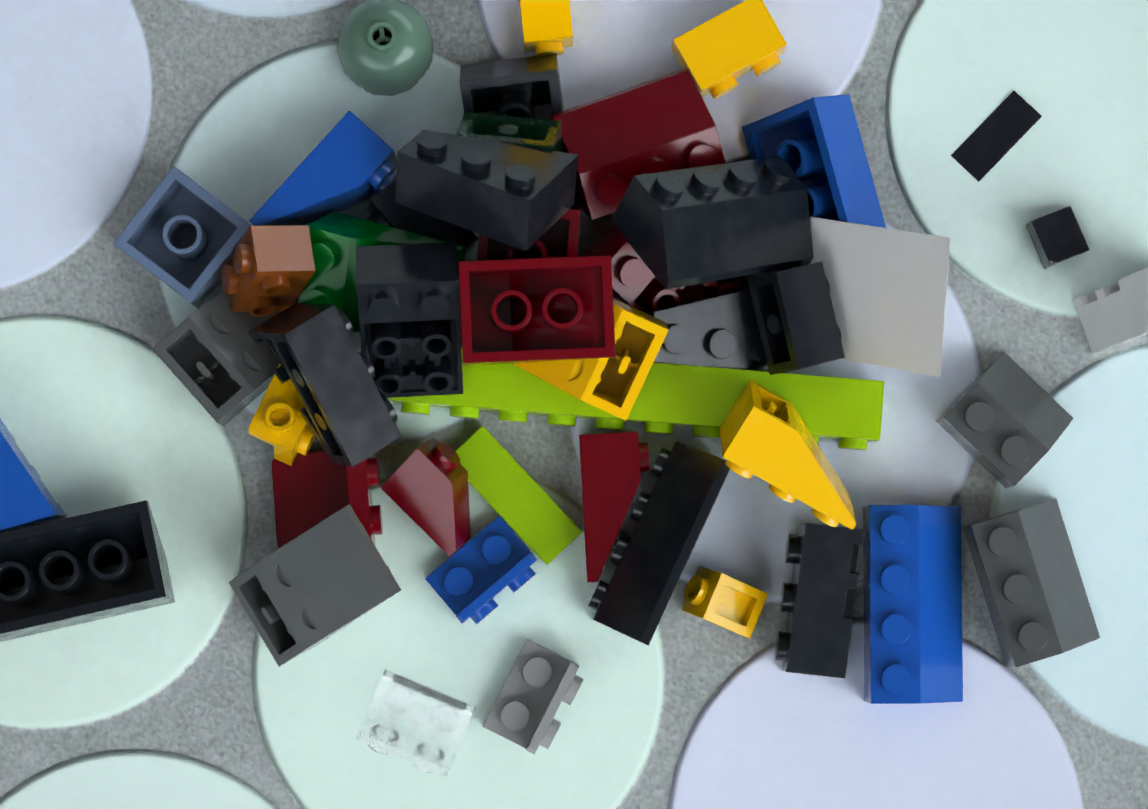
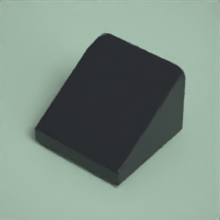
M1071 206L1039 217L1025 225L1044 269L1090 250Z

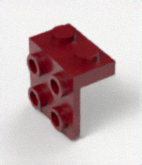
M325 451L308 452L306 456L298 453L292 466L273 458L272 478L278 548L349 504L375 545V535L383 534L381 505H373L371 486L379 485L377 456H369L353 467L334 464Z

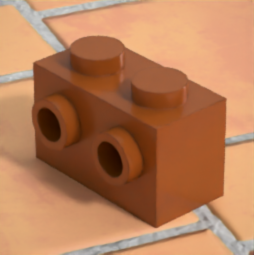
M309 225L250 226L241 243L236 245L234 255L228 265H224L222 270V288L225 294H230L232 312H249L252 316L262 317L272 315L277 311H284L295 303L315 272Z

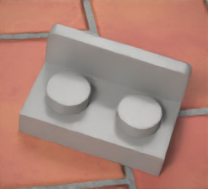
M527 639L482 727L524 747L526 751L534 755L539 745L549 749L561 725V722L553 719L561 702L563 701L571 705L582 684L583 678L575 675L579 665Z

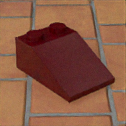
M611 255L459 261L463 366L616 357Z

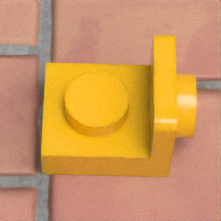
M700 566L686 586L682 611L750 639L768 593L721 572Z

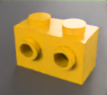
M745 0L673 39L671 50L681 68L689 70L701 96L704 97L711 94L713 99H717L735 89L739 85L736 79L753 70L754 74L759 76L779 65L781 60L778 56L783 54L787 43L763 0Z

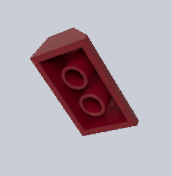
M686 68L551 115L560 151L579 155L574 200L576 205L580 206V209L592 220L616 211L634 175L726 163L716 125L689 70Z

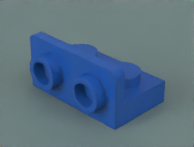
M499 515L425 579L461 623L471 618L475 624H478L499 606L493 599L507 586L514 593L536 574L530 566L537 559Z

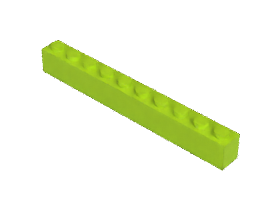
M462 358L463 394L390 398L393 403L401 404L402 413L430 415V406L450 408L449 416L457 418L478 419L479 410L498 412V420L506 422L527 423V416L531 414L547 416L546 424L555 426L575 427L576 418L596 420L595 428L623 431L625 422L644 424V432L673 434V426L692 427V436L720 438L719 428L749 380H752L791 402L818 444L819 438L838 439V448L867 450L868 442L880 440L884 381L789 373L770 375L769 372L653 362L630 414L625 421L575 398L514 364L463 366Z

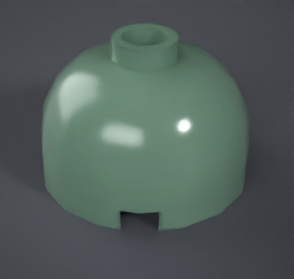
M368 0L360 3L346 16L338 33L337 53L344 73L357 86L373 95L394 96L411 90L418 84V80L424 76L432 63L434 42L427 21L413 6L401 0Z

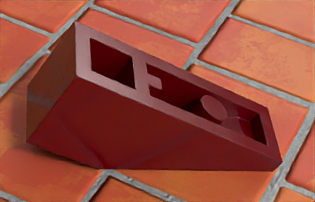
M638 432L579 435L587 583L598 582L641 482V472L650 471L648 442L639 443Z

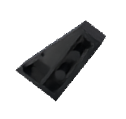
M422 130L397 152L395 203L527 251L574 205L579 155Z

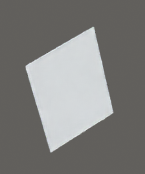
M810 217L814 257L810 264L823 262L825 275L830 285V296L836 322L841 331V343L845 358L841 359L941 377L951 238Z

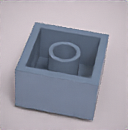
M173 166L113 244L199 309L221 281L224 265H228L234 255L236 245L241 243L252 225Z

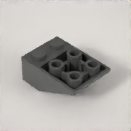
M223 291L186 318L152 350L217 423L225 426L268 388L275 374L274 370L280 364L265 340L256 345L248 331L282 311L262 317L252 316L249 312H232L230 294H225Z
M350 504L261 559L229 582L279 667L317 646L401 591L389 567L384 562Z

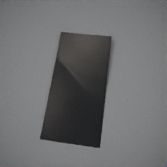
M1013 91L951 156L979 182L1042 116L1020 95Z

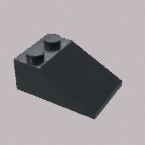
M557 53L461 65L459 82L468 137L561 152L551 115L564 111Z

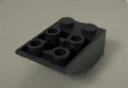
M457 242L356 246L361 352L369 359L375 370L373 381L380 395L392 398L463 394Z

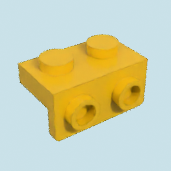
M274 374L248 428L251 436L274 446V459L292 466L298 453L306 456L315 438L313 431L299 411L305 406L291 380L281 384Z

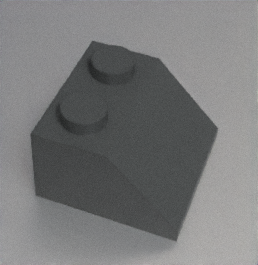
M1003 351L936 422L1005 488L1016 486L1040 461L1074 418Z

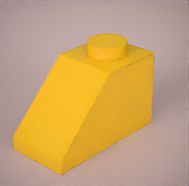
M519 0L525 52L535 51V56L553 53L561 55L564 53V47L573 46L569 0Z

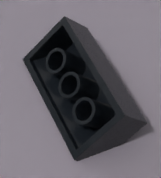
M780 156L634 175L611 218L613 224L665 289L809 265L814 258L807 188L793 173L791 166L783 161Z
M677 441L674 443L671 451L663 447L661 448L650 474L658 477L650 495L641 491L629 517L637 521L630 539L620 536L609 560L610 563L617 566L609 584L602 580L599 581L588 607L596 610L593 620L649 646L729 473L730 468L725 464L726 460Z
M147 500L0 533V642L175 603L166 554Z

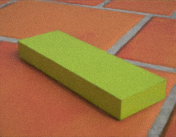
M484 426L478 429L455 451L460 458V464L468 471V482L546 565L551 563L582 533L577 525Z

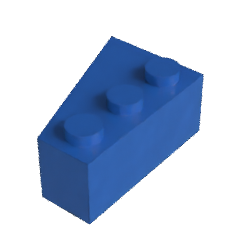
M0 418V533L34 526L67 516L41 481V477L35 468L30 465Z

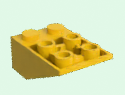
M613 298L616 357L518 363L514 365L575 398L626 421L669 329L666 322Z
M749 380L719 428L722 457L727 459L725 464L742 477L751 479L755 475L770 484L768 486L770 491L787 502L794 503L798 499L813 508L811 510L812 514L825 524L837 527L840 523L853 530L856 526V519L849 492L794 405L756 382Z

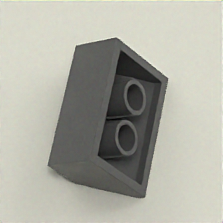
M1056 498L963 526L1006 666L1016 668L1062 654L1100 638Z

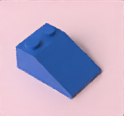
M349 110L249 221L253 226L306 225L333 211L339 212L365 202L374 192L378 194L396 180L397 158L395 152Z

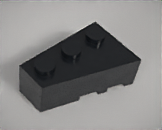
M295 303L248 331L256 345L265 340L281 365L274 370L275 375L281 384L288 380H291L305 406L299 410L334 464L353 467L401 437L395 424L397 421L396 411L390 401L380 395L373 381L375 370L369 359L357 350L350 336L353 334L352 324L346 314L341 309L336 308L335 304Z
M805 523L797 526L796 534H788L785 563L793 564L791 583L783 582L780 600V612H788L786 632L778 631L775 647V660L783 661L782 671L845 678L853 617H851L854 589H858L859 572H856L859 544L864 545L866 530H851L845 527Z

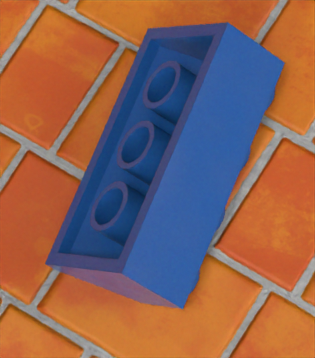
M849 94L813 97L742 126L750 160L780 156L783 161L791 166L793 173L807 188L810 217L886 228Z
M868 505L863 507V530H866L863 545L864 701L870 704L963 702L961 507L930 505Z

